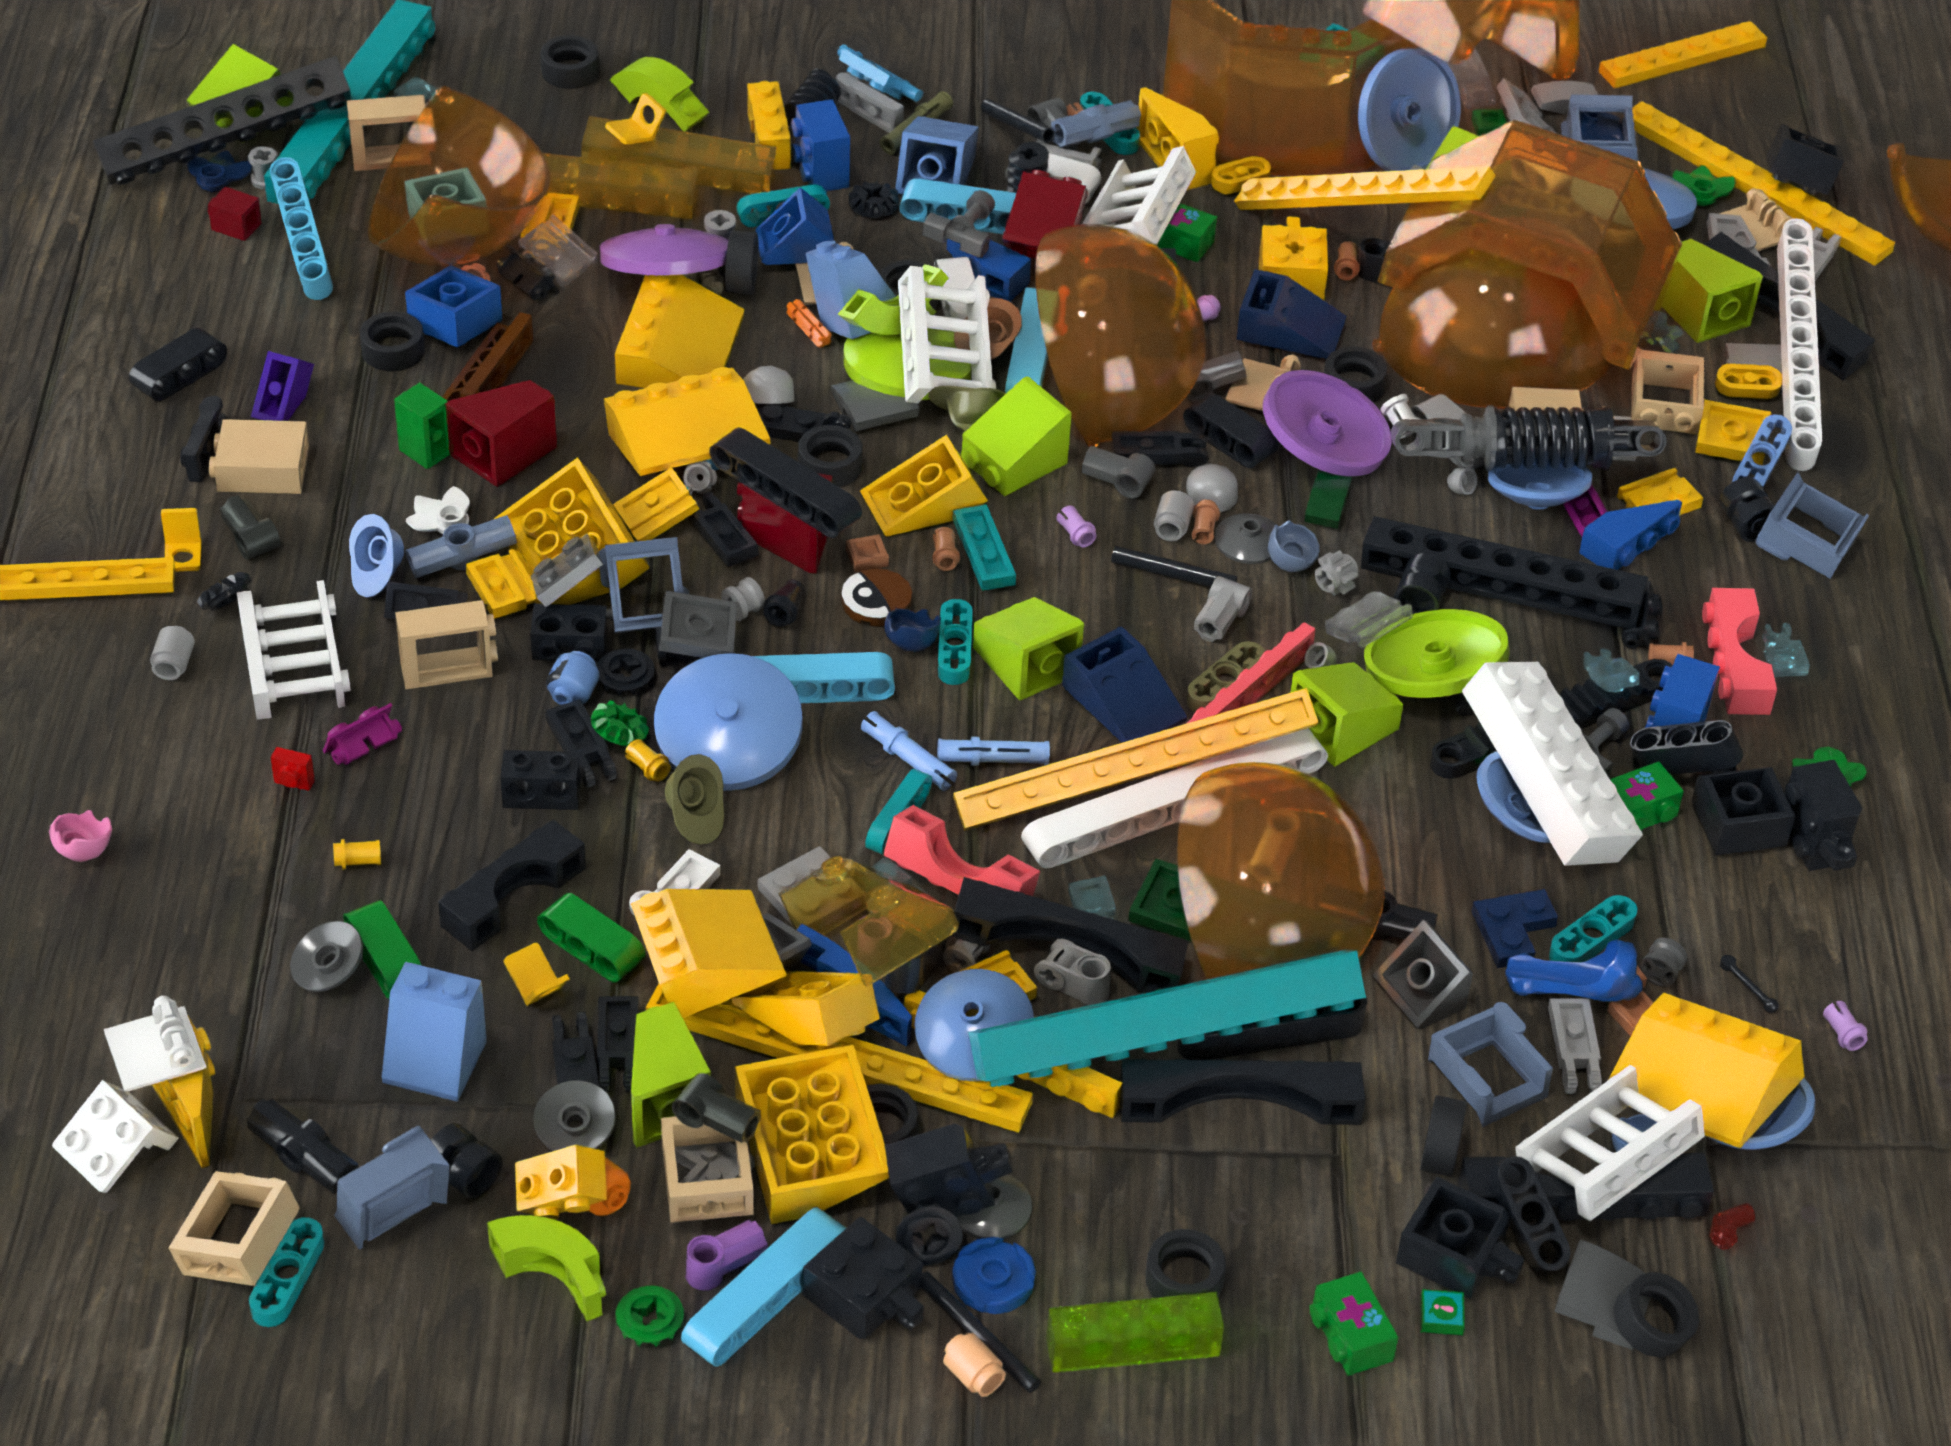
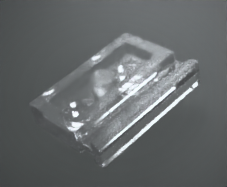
M551 215L549 221L545 224L541 223L519 240V249L523 248L538 266L544 264L554 274V280L562 287H566L588 270L590 264L598 262V253L554 215Z
M1374 591L1368 593L1363 599L1353 605L1341 609L1338 614L1326 620V634L1348 643L1356 641L1358 642V647L1363 648L1413 618L1412 607L1410 604L1401 606L1399 600Z

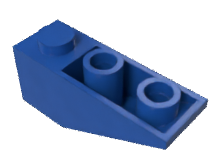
M947 239V250L954 258H969L975 279L979 275L985 276L986 289L989 291L990 296L1010 302L1029 285L1031 258L992 240L989 242L986 254L979 258L961 251L960 243Z
M1678 499L1606 512L1584 528L1579 553L1597 566L1618 570L1622 566L1630 565L1637 555L1644 550L1652 549L1657 541L1666 534L1671 535L1675 532L1681 521L1679 514L1682 501Z

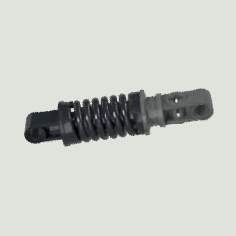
M1487 405L1483 416L1480 417L1462 414L1461 419H1402L1395 423L1391 429L1393 444L1405 456H1431L1438 458L1460 456L1462 462H1470L1472 458H1479L1483 460L1485 470L1504 469L1507 464H1510L1514 469H1518L1522 465V458L1524 467L1531 469L1534 467L1536 458V465L1540 469L1547 467L1549 459V465L1553 469L1559 468L1562 460V465L1566 469L1572 468L1575 461L1579 469L1585 468L1588 463L1594 469L1608 471L1611 468L1613 456L1652 457L1660 454L1666 446L1664 432L1653 421L1646 419L1614 420L1610 405H1603L1598 409L1584 407L1582 410L1579 407H1572L1570 410L1566 407H1559L1557 410L1553 407H1546L1544 410L1540 407H1533L1530 410L1527 407H1520L1515 411L1512 407H1506L1502 413L1499 408ZM1405 431H1415L1417 436L1413 443L1409 445L1400 443V436ZM1655 431V439L1649 445L1640 444V438L1645 432Z

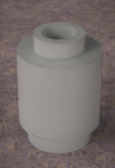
M1176 490L1168 491L1162 495L1154 519L1155 531L1161 539L1177 541L1186 534L1194 510V502L1189 495Z
M167 626L160 630L150 658L152 672L157 677L164 680H175L186 671L195 644L193 635L181 626Z

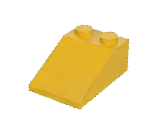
M1146 87L1141 88L1138 106L1141 117L1139 120L1140 125L1136 128L1140 132L1139 144L1158 167H1163L1173 148L1184 146L1196 170V174L1187 190L1211 184L1212 171L1216 167V145L1219 142L1216 128L1211 126L1203 115Z
M947 435L860 490L886 537L953 521V510L980 506L988 501L965 461Z
M785 971L787 976L731 998L733 1005L799 1045H816L817 1050L837 1047L840 1044V1039L846 1036L859 1035L865 1032V1026L880 1019L871 975L868 973Z
M189 1018L207 1068L152 1084L203 1169L210 1166L213 1109L211 1076L215 1075V1068L209 1055L206 1053V1051L211 1049V1044L205 1030L202 1027L196 1029Z

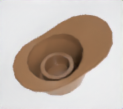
M990 298L987 306L991 359L996 358L1010 347L1022 327V317L1018 308L1011 302L1001 298ZM954 333L956 348L970 350L968 333Z

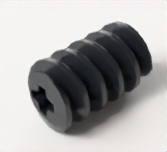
M818 68L812 70L789 99L788 103L785 104L784 110L788 126L792 128V119L796 118V105L831 99L836 103L839 100L841 88L828 72Z
M1034 141L1025 142L1009 154L1010 164L1008 165L1007 192L1017 193L1023 172L1032 173V170H1041L1048 173L1049 151L1045 146Z

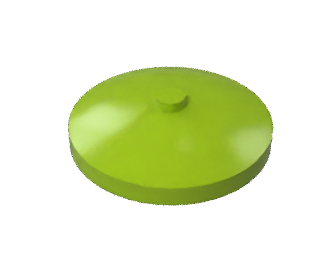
M927 329L928 341L931 342V345L956 348L954 344L955 332ZM871 332L854 339L847 338L844 344L843 364L849 377L855 383L884 394L905 397L901 334L880 335ZM929 359L930 372L934 376L972 380L971 364ZM929 392L924 396L922 400H929Z
M1457 609L1425 611L1393 621L1377 631L1370 638L1364 650L1366 672L1370 673L1390 693L1415 698H1434L1462 693V690L1484 663L1508 662L1510 656L1508 635L1499 622L1481 613Z

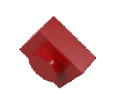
M276 747L271 755L274 783L309 791L315 781L312 755Z

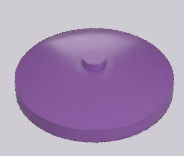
M671 224L656 225L655 228L628 232L604 241L600 245V261L610 269L641 275H680L703 272L726 264L728 239L700 230L675 228Z
M1310 370L1290 371L1278 376L1265 394L1263 414L1273 435L1289 452L1317 469L1341 476H1362L1375 471L1390 451L1392 442L1391 432L1383 414L1362 392L1350 387L1346 382L1336 377Z

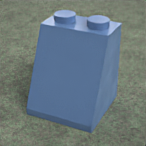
M918 116L902 132L895 188L898 194H904L907 183L913 179L964 185L975 158L979 127Z
M825 241L817 244V249L805 254L819 318L823 326L829 331L849 339L871 333L848 323L838 313L858 289L874 294L880 301L889 300L896 296L864 253L853 250L850 246L836 244L835 241Z
M405 962L390 991L382 1083L458 1102L487 1042L482 981Z

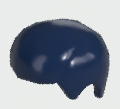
M896 608L886 616L885 633L889 640L901 650L920 652L933 645L940 629L941 617L937 615L932 620L929 617L928 610L925 608L916 613L909 609Z

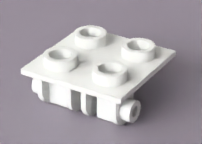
M160 996L154 1001L153 1015L104 1029L125 1092L207 1068L185 1007L178 1008L176 1002L168 996Z

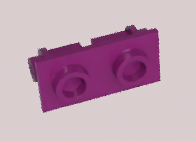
M389 703L380 709L378 706H373L364 711L359 716V720L349 725L343 722L332 728L327 734L328 736L323 748L324 754L333 749L334 751L331 752V756L337 765L341 763L347 765L369 753V748L363 740L368 739L373 748L377 749L398 738V733L402 732V727L397 719L390 720L389 718L392 704Z

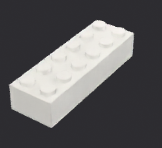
M1539 662L1484 663L1462 692L1564 866L1618 863L1643 834L1636 824L1634 816L1628 811L1619 796L1615 785L1610 781L1599 763L1597 755L1592 751L1584 738L1580 727L1575 723L1564 705L1563 699L1558 695L1547 677L1545 669Z

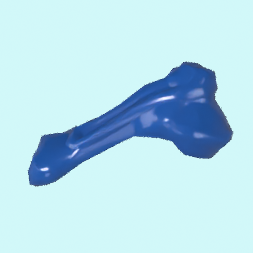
M1617 939L1607 944L1606 951L1586 962L1546 961L1534 958L1526 953L1514 955L1507 959L1506 979L1511 990L1520 996L1557 993L1599 1001H1629L1638 996L1643 990V982L1636 973L1637 952L1633 943Z

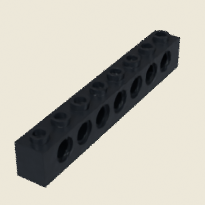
M333 56L93 140L109 184L117 183L118 185L132 182L137 175L146 172L148 174L161 172L168 164L177 161L178 163L192 161L196 158L197 154L202 152H218L224 149L228 143L236 140L246 142L255 138L259 132L268 129L269 131L280 130L290 121L296 119L300 121L309 120L315 117L317 112L324 109H340L347 104V101L351 100V91L337 56ZM313 86H318L324 90L318 96H311L307 93V90ZM281 97H289L293 100V103L287 107H282L277 104V101ZM253 107L263 110V113L258 117H250L246 114ZM222 118H229L233 121L232 125L227 128H221L216 123ZM194 128L200 129L203 132L196 139L186 136V133ZM162 139H168L172 142V145L167 149L156 147V143ZM130 150H138L142 153L136 160L125 158V155Z
M1373 517L1363 541L1361 569L1402 578L1407 562L1412 556L1428 553L1441 558L1449 566L1451 576L1447 588L1627 629L1637 627L1645 603L1649 578L1647 576L1381 517Z

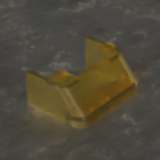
M841 856L827 859L822 863L820 869L778 893L795 930L803 923L823 936L868 909L869 914L840 931L860 978L866 987L946 939L959 927V922L951 907L898 877L854 860L842 858Z

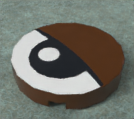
M877 568L861 570L850 576L843 584L841 603L845 613L854 621L861 623L863 620L870 622V626L881 627L885 626L886 616L896 608H910L912 604V589L905 578L893 571Z

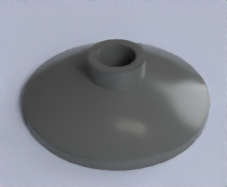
M1242 513L1232 515L1221 521L1215 531L1216 546L1222 554L1236 562L1245 564L1268 562L1271 560L1267 550L1269 536L1276 523L1257 514Z
M340 921L324 923L312 929L300 940L291 957L290 970L295 982L303 989L311 992L327 991L342 984L353 974L361 961L363 954L361 935L352 925Z
M576 1080L557 1084L543 1094L535 1107L533 1115L535 1132L540 1141L552 1151L573 1145L597 1149L606 1142L615 1125L614 1105L603 1089L590 1082ZM573 1121H580L583 1123L581 1126L576 1128L569 1127V1124Z
M1008 1174L992 1181L995 1206L982 1209L975 1214L956 1217L960 1221L962 1231L978 1239L988 1237L1007 1239L1019 1233L1027 1225L1032 1213L1031 1196L1019 1180Z

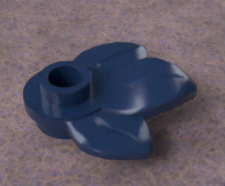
M1579 112L1582 140L1624 141L1621 118L1608 112Z
M224 150L209 160L196 156L195 159L187 163L189 173L196 177L197 185L201 189L216 192L227 186L229 182L246 178L252 170V165L249 161L235 163L229 151Z

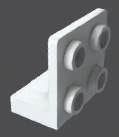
M102 1080L53 1142V1147L98 1191L107 1193L143 1146L150 1149L155 1145L169 1151L179 1138L130 1092H125L124 1089Z

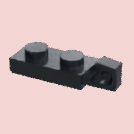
M388 582L384 618L396 619L395 612L469 602V593L455 589ZM484 604L485 611L487 614V604Z

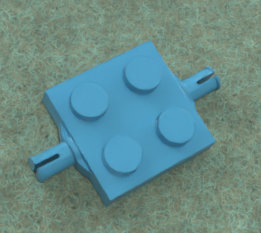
M845 44L841 45L838 49L839 60L849 65L846 71L862 80L868 81L869 85L877 90L888 93L901 100L902 96L908 97L914 102H918L922 98V90L875 62L864 58L861 52H856Z

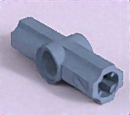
M1129 100L1106 107L1104 104L1096 105L1082 110L1078 114L1059 118L1051 122V128L1055 131V137L1052 141L1061 148L1087 141L1088 144L1106 139L1114 135V133L1131 130L1140 125V109L1138 105Z
M506 515L473 527L466 523L453 524L446 528L442 538L405 550L411 571L414 577L418 578L450 566L456 570H466L467 563L479 560V556L517 543L511 521Z

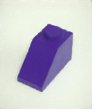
M268 351L251 417L266 421H288L306 397L314 363Z

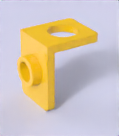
M643 93L631 119L607 122L605 128L625 145L653 141L666 114V109L648 93ZM647 105L652 107L655 114L654 121L651 124L647 123L643 116L644 108Z
M162 509L161 520L165 539L164 558L174 557V555L180 552H189L193 555L192 559L184 563L175 561V572L200 570L202 539L197 509Z
M533 943L514 952L503 960L527 1006L562 989L570 980L568 974L557 979L538 943Z

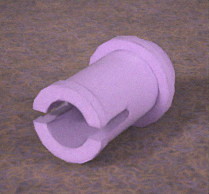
M1213 295L1201 296L1197 304L1181 313L1183 328L1191 332L1208 319L1213 320L1217 318L1221 311L1218 299Z
M1070 505L1062 508V512H1064L1068 519L1066 520L1061 513H1058L1057 521L1070 534L1071 542L1080 547L1091 545L1096 539L1095 526L1091 522L1085 521L1074 506Z
M1836 1001L1840 1012H1838L1833 1003L1828 1005L1823 1012V1016L1838 1035V1044L1849 1051H1855L1863 1047L1868 1039L1866 1027L1856 1021L1845 1002Z

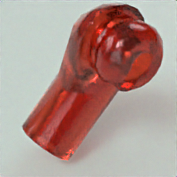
M1744 1203L1715 1214L1712 1218L1709 1234L1713 1245L1722 1250L1733 1247L1739 1237L1736 1236L1737 1228L1755 1221V1212L1749 1203Z

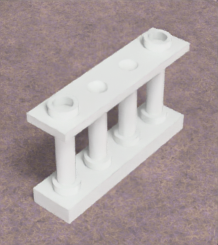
M1184 146L1173 148L1163 167L1130 173L1124 159L1117 162L1077 232L1079 243L1085 249L1090 260L1096 259L1106 240L1136 234L1144 248L1157 245L1196 174V170ZM1154 182L1153 185L1135 188L1140 184ZM1144 200L1140 204L1125 207L1126 203ZM1134 218L1132 222L1115 225L1118 221Z
M910 266L898 280L906 402L919 403L934 387L943 385L996 389V382L992 380L987 312L990 295L986 289L985 276L979 275L966 290L928 285L924 281L923 267ZM925 298L966 303L968 320L930 315L926 311ZM927 329L968 333L970 350L931 345V342L928 341ZM929 359L971 364L972 380L934 376L930 372Z
M324 580L317 581L318 600L261 607V604L253 605L251 590L237 592L257 720L272 718L270 703L277 702L276 698L335 690L338 708L345 707L344 692L351 691L347 669L340 670L330 617L336 615L335 600L333 594L326 595ZM321 614L323 623L322 625L273 632L257 629V626H263L266 621ZM326 639L327 650L270 658L269 654L262 655L261 651H268V647ZM330 664L332 675L281 683H274V680L266 681V677L272 676V672Z
M1629 1065L1536 1133L1523 1140L1522 1143L1515 1147L1516 1155L1528 1160L1535 1172L1544 1168L1575 1188L1578 1214L1591 1221L1705 1137L1702 1106L1689 1099L1673 1111L1667 1110L1639 1093L1636 1068ZM1630 1106L1657 1123L1648 1130L1641 1132L1617 1118L1616 1115ZM1599 1127H1602L1629 1144L1618 1152L1612 1153L1587 1138V1136ZM1570 1148H1574L1600 1165L1589 1173L1583 1174L1558 1157Z

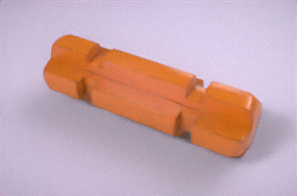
M796 299L787 304L788 316L795 321L818 348L831 344L832 333L823 326L822 322L801 300Z

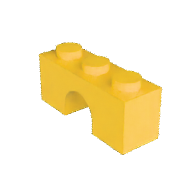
M762 81L759 83H748V118L751 133L755 132V153L759 171L790 169L791 138L779 82Z

